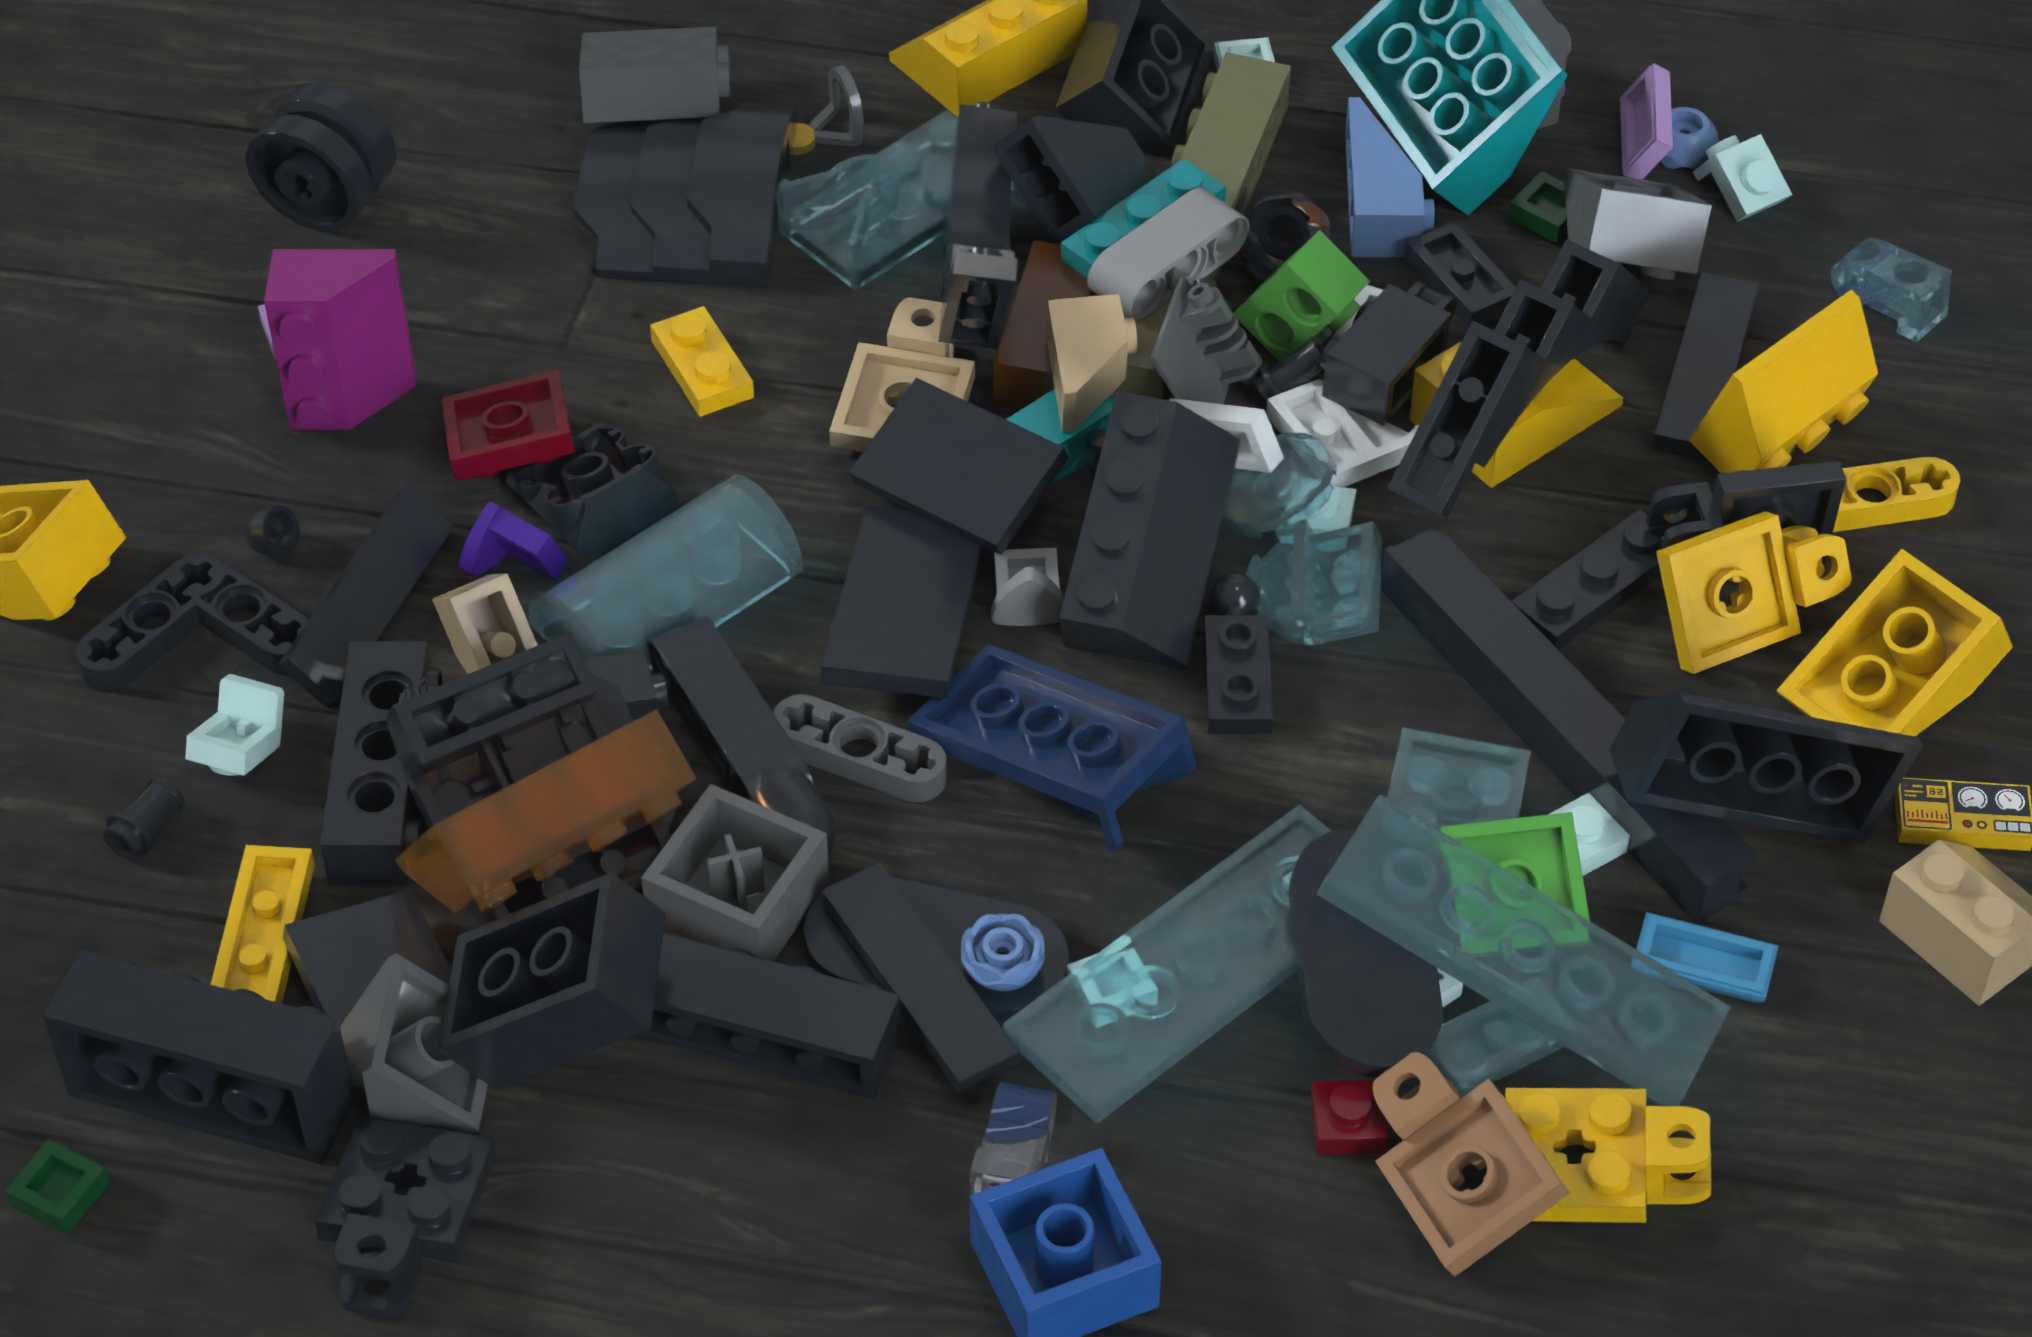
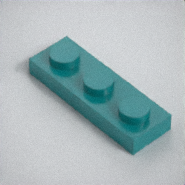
M1183 158L1061 242V261L1088 279V274L1094 261L1105 249L1187 192L1195 188H1204L1225 203L1226 186Z

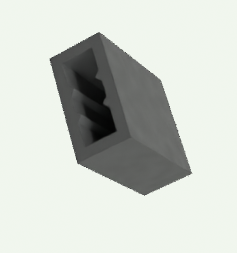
M717 27L583 33L579 64L583 123L704 118L719 115L720 97H730L729 46L718 45Z

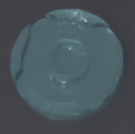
M1282 433L1275 437L1284 459L1271 473L1235 468L1224 514L1235 532L1249 538H1263L1260 532L1274 530L1277 535L1294 531L1311 520L1329 500L1334 489L1330 483L1333 474L1337 476V465L1320 439L1306 433Z

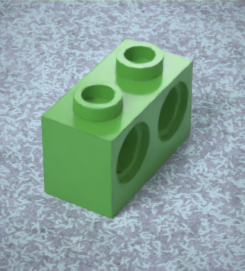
M1319 230L1272 273L1233 314L1280 361L1306 343L1310 337L1317 339L1322 344L1333 332L1327 325L1337 332L1361 308L1354 298L1370 280Z

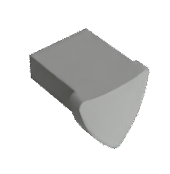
M1056 548L1005 550L1002 555L994 552L996 597L991 607L993 623L1006 626H1033L1060 622L1059 617L1064 597L1059 586Z

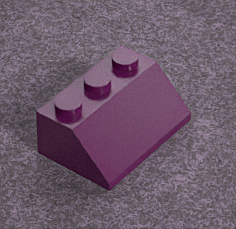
M273 249L264 304L290 430H351L416 387L417 375L396 249Z

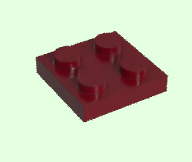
M559 369L441 397L449 461L455 481L471 477L487 478L504 469L529 463H550L560 456L575 453L565 391Z

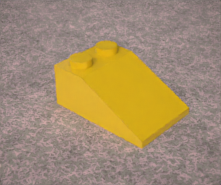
M1461 342L1415 369L1409 420L1415 425H1420ZM1574 358L1534 397L1501 441L1485 468L1475 463L1471 472L1490 488H1493L1620 408L1623 403V397Z
M89 480L0 486L1 616L12 620L44 619L49 621L59 618L73 607L76 601L75 596L86 583L109 566L111 562L110 556L127 537Z
M1901 549L1776 691L1779 696L1808 717L1916 737L1969 697L2013 648V645L2000 616Z

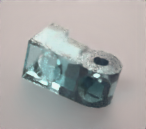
M1873 237L1864 239L1832 267L1830 273L1831 282L1840 296L1852 289L1860 297L1862 305L1868 304L1870 308L1898 320L1897 333L1915 342H1918L1948 315L1952 270L1884 240Z

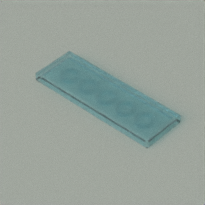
M1380 794L1317 892V895L1631 1087L1646 1089L1647 1096L1662 1106H1678L1681 1103L1731 1008L1729 1005Z
M1299 804L1004 1022V1032L1026 1059L1095 1123H1099L1297 971L1289 904V882L1298 857L1305 847L1321 835L1332 831Z

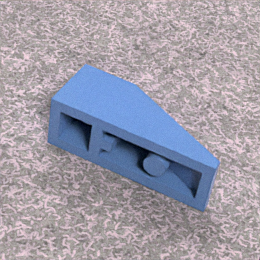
M1348 97L1345 153L1351 257H1405L1407 241L1434 230V199H1424L1421 173L1361 98Z

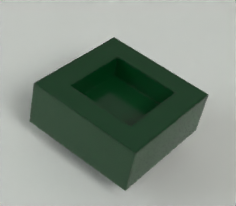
M1541 171L1510 202L1508 219L1557 243L1568 232L1564 182Z
M48 1139L5 1190L10 1207L68 1235L110 1184L106 1167Z

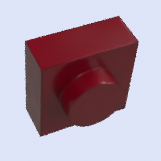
M1375 1079L1312 1081L1311 1107L1316 1155L1386 1153L1388 1140L1386 1117L1380 1110L1373 1094Z

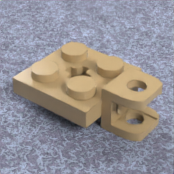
M911 297L906 298L897 306L887 333V347L858 342L829 430L830 447L864 452L894 408L889 405L898 404L916 377L968 402L975 379V361L954 358V344L938 342L942 302ZM919 316H928L934 320L932 324L924 327L917 326L912 321Z

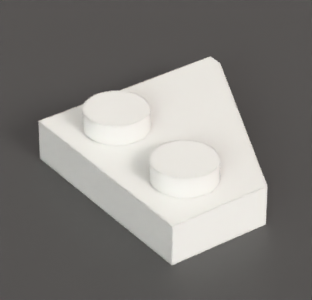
M1319 378L1267 399L1266 415L1319 481L1326 485L1345 487L1399 465L1419 427L1416 425L1408 433L1390 423L1382 426L1323 397V380Z

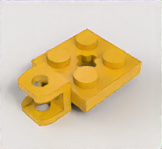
M1767 511L1656 551L1680 668L1692 674L1800 634L1801 628L1796 604L1808 607L1834 597L1844 591L1852 581L1845 540L1832 534L1818 535L1815 529L1804 525H1795L1781 529L1778 515ZM1828 555L1832 561L1831 570L1827 576L1820 578L1825 570L1821 558ZM1727 580L1739 583V590L1731 594V605L1728 607L1719 600L1720 589Z
M1506 1088V1101L1570 1192L1532 1221L1646 1223V1194L1647 1204L1668 1205L1694 1204L1702 1202L1711 1196L1710 1116L1706 1112L1685 1106H1647L1646 1089ZM1677 1131H1686L1691 1133L1695 1139L1669 1138V1136ZM1570 1145H1582L1592 1150L1593 1153L1583 1154L1580 1164H1569L1566 1154L1559 1151ZM1696 1172L1693 1177L1687 1180L1676 1179L1670 1174Z

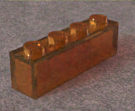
M656 709L433 825L395 860L406 875L453 913L475 902L481 912H484L515 895L518 891L513 882L533 872L538 882L545 880L574 862L569 854L570 851L588 842L594 853L628 834L629 832L624 825L628 820L643 814L647 823H650L683 804L678 793L697 778Z

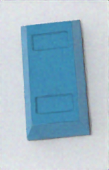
M1646 912L1631 968L1641 974L1760 1003L1766 1000L1779 945Z

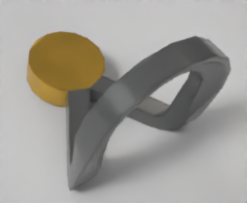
M844 65L832 67L828 72L830 96L828 106L808 125L797 123L793 144L794 155L805 154L811 151L815 143L855 147L863 142L864 116L862 103L855 81ZM840 83L849 107V132L820 131L838 112L841 98Z

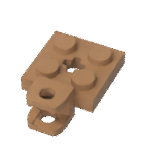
M1412 1052L1375 1079L1373 1083L1375 1100L1394 1131L1403 1139L1402 1142L1375 1162L1444 1267L1454 1277L1570 1193L1504 1096L1489 1078L1468 1094L1462 1096L1458 1089L1444 1077L1438 1067L1428 1057L1418 1052ZM1409 1078H1418L1420 1084L1400 1098L1398 1090L1402 1082ZM1472 1163L1478 1170L1487 1167V1174L1483 1178L1484 1182L1475 1190L1466 1189L1462 1192L1457 1190L1465 1181L1461 1171L1467 1165Z

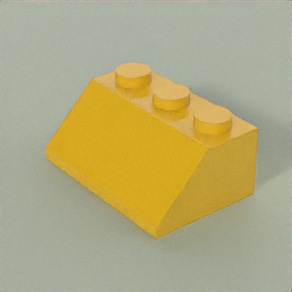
M986 0L889 52L890 62L958 117L961 105L972 106L976 103L989 102L1075 55L1087 24L1088 0Z
M1852 289L1731 376L1689 439L1721 474L1741 470L1751 471L1786 467L1792 459L1789 455L1797 448L1804 454L1808 453L1830 432L1831 428L1828 425L1836 419L1842 425L1847 424L1868 404L1869 399L1864 393L1879 373L1860 297Z

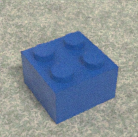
M1102 1148L970 1195V1242L1017 1337H1080L1159 1307L1162 1261Z

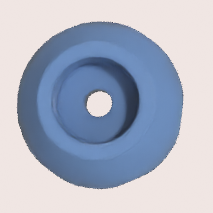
M1689 107L1671 109L1673 148L1661 159V163L1670 169L1678 167L1697 169L1709 159L1705 151L1719 142L1718 132L1713 122L1697 109Z
M987 914L979 918L974 926L968 928L963 934L961 941V961L963 967L979 985L990 990L1012 991L1021 988L1038 974L1044 964L1043 935L1037 927L1032 926L1022 915ZM1005 952V953H1007V954H1006V955H1000L999 953Z

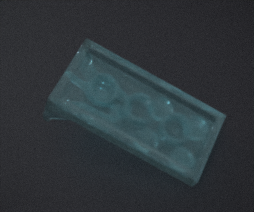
M945 110L875 155L863 154L838 163L830 171L797 180L788 181L784 178L777 187L779 233L855 291L945 234L958 117L949 110ZM1012 181V189H1011V190H1013L1014 188H1016V185L1014 184L1013 181Z

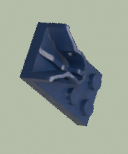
M987 644L953 677L948 698L931 697L907 720L910 732L936 741L946 754L1061 799L1075 813L1093 823L1101 824L1108 850L1113 852L1122 845L1123 840L1115 811L1136 790H1144L1153 785L1188 777L1197 767L1184 717L991 644Z

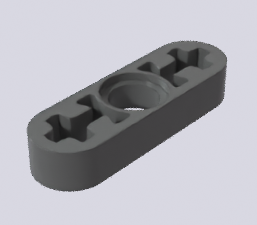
M806 694L789 696L780 701L773 710V714L808 765L909 802L929 801L937 797L946 786V754L944 749L932 739ZM806 722V723H811V724H813V726H810V725H804V726H803V724ZM791 727H792V728H797V729L800 728V730H799V731H794V730H791ZM855 739L868 740L877 747L874 752L864 757H853L842 750L846 743ZM889 753H895V757L889 755ZM919 765H925L928 767V769L920 768L919 770H917L915 774H910L906 772V770L915 771L919 767Z

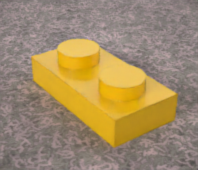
M704 306L650 325L652 343L699 417L754 398L753 380Z

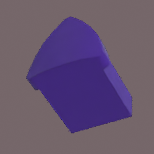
M490 501L483 509L467 537L459 561V568L472 576H477L497 565L509 554L555 581L569 560L551 535Z

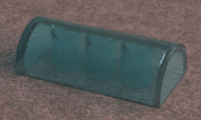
M732 475L532 600L528 612L530 626L546 641L570 632L583 660L644 649L649 669L651 670L650 658L654 655L653 646L647 647V639L703 616L709 617L716 627L801 573L803 571L801 551L790 524L773 499L749 478L742 475Z

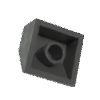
M1566 168L1564 192L1568 240L1609 258L1620 265L1622 263L1640 265V273L1647 276L1674 280L1676 271L1697 274L1712 208L1711 204L1674 184Z

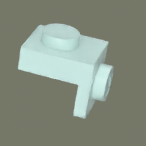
M1761 134L1741 143L1736 135L1718 142L1705 151L1709 159L1693 171L1698 182L1711 176L1714 177L1736 222L1781 203L1792 195Z
M234 674L225 676L220 681L218 712L187 735L185 759L208 765L212 771L218 774L245 776L280 747L284 691L280 687Z

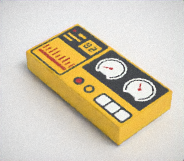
M1903 778L1894 793L1898 843L1932 845L1940 839L1973 848L2031 851L2032 804L2030 786Z

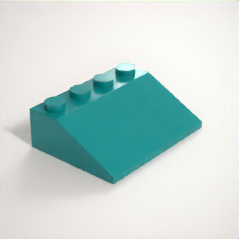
M1381 0L1331 47L1431 188L1467 216L1510 178L1568 76L1511 0Z

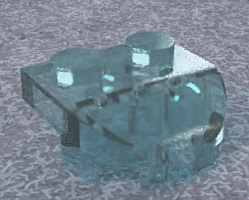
M1306 519L1300 520L1277 532L1279 543L1262 559L1255 554L1250 560L1246 575L1256 583L1259 589L1260 602L1257 611L1260 615H1268L1269 626L1280 636L1295 643L1316 645L1379 631L1382 536L1373 521L1314 534Z

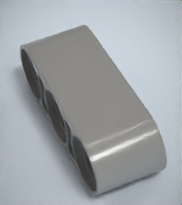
M1195 188L1105 249L1094 261L1087 279L1088 288L1099 296L1120 294L1123 313L1130 318H1134L1135 321H1142L1171 301L1180 276L1185 275L1190 285L1193 286L1194 280L1203 279L1231 259L1240 250L1248 236L1249 220L1204 188Z

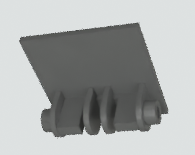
M1185 275L1180 276L1150 358L1155 373L1160 379L1165 381L1174 397L1183 400L1224 404L1230 383L1241 381L1244 385L1254 383V378L1261 374L1260 367L1263 363L1261 356L1256 352L1250 340H1246V332L1239 326L1236 316L1224 301L1219 289L1210 287L1207 283H1199L1192 287Z

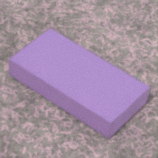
M1654 63L1620 97L1623 175L1630 178L1643 179L1673 148L1670 71Z

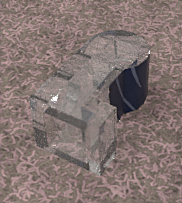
M1000 1082L994 1097L990 1119L981 1148L977 1147L970 1169L971 1195L992 1188L990 1182L1003 1184L1046 1168L1050 1154L1048 1147L1056 1114L1057 1092Z

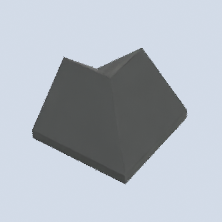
M397 953L387 958L340 1026L346 1055L362 1072L370 1118L474 1134L479 1131L488 1084L438 1051L449 985Z

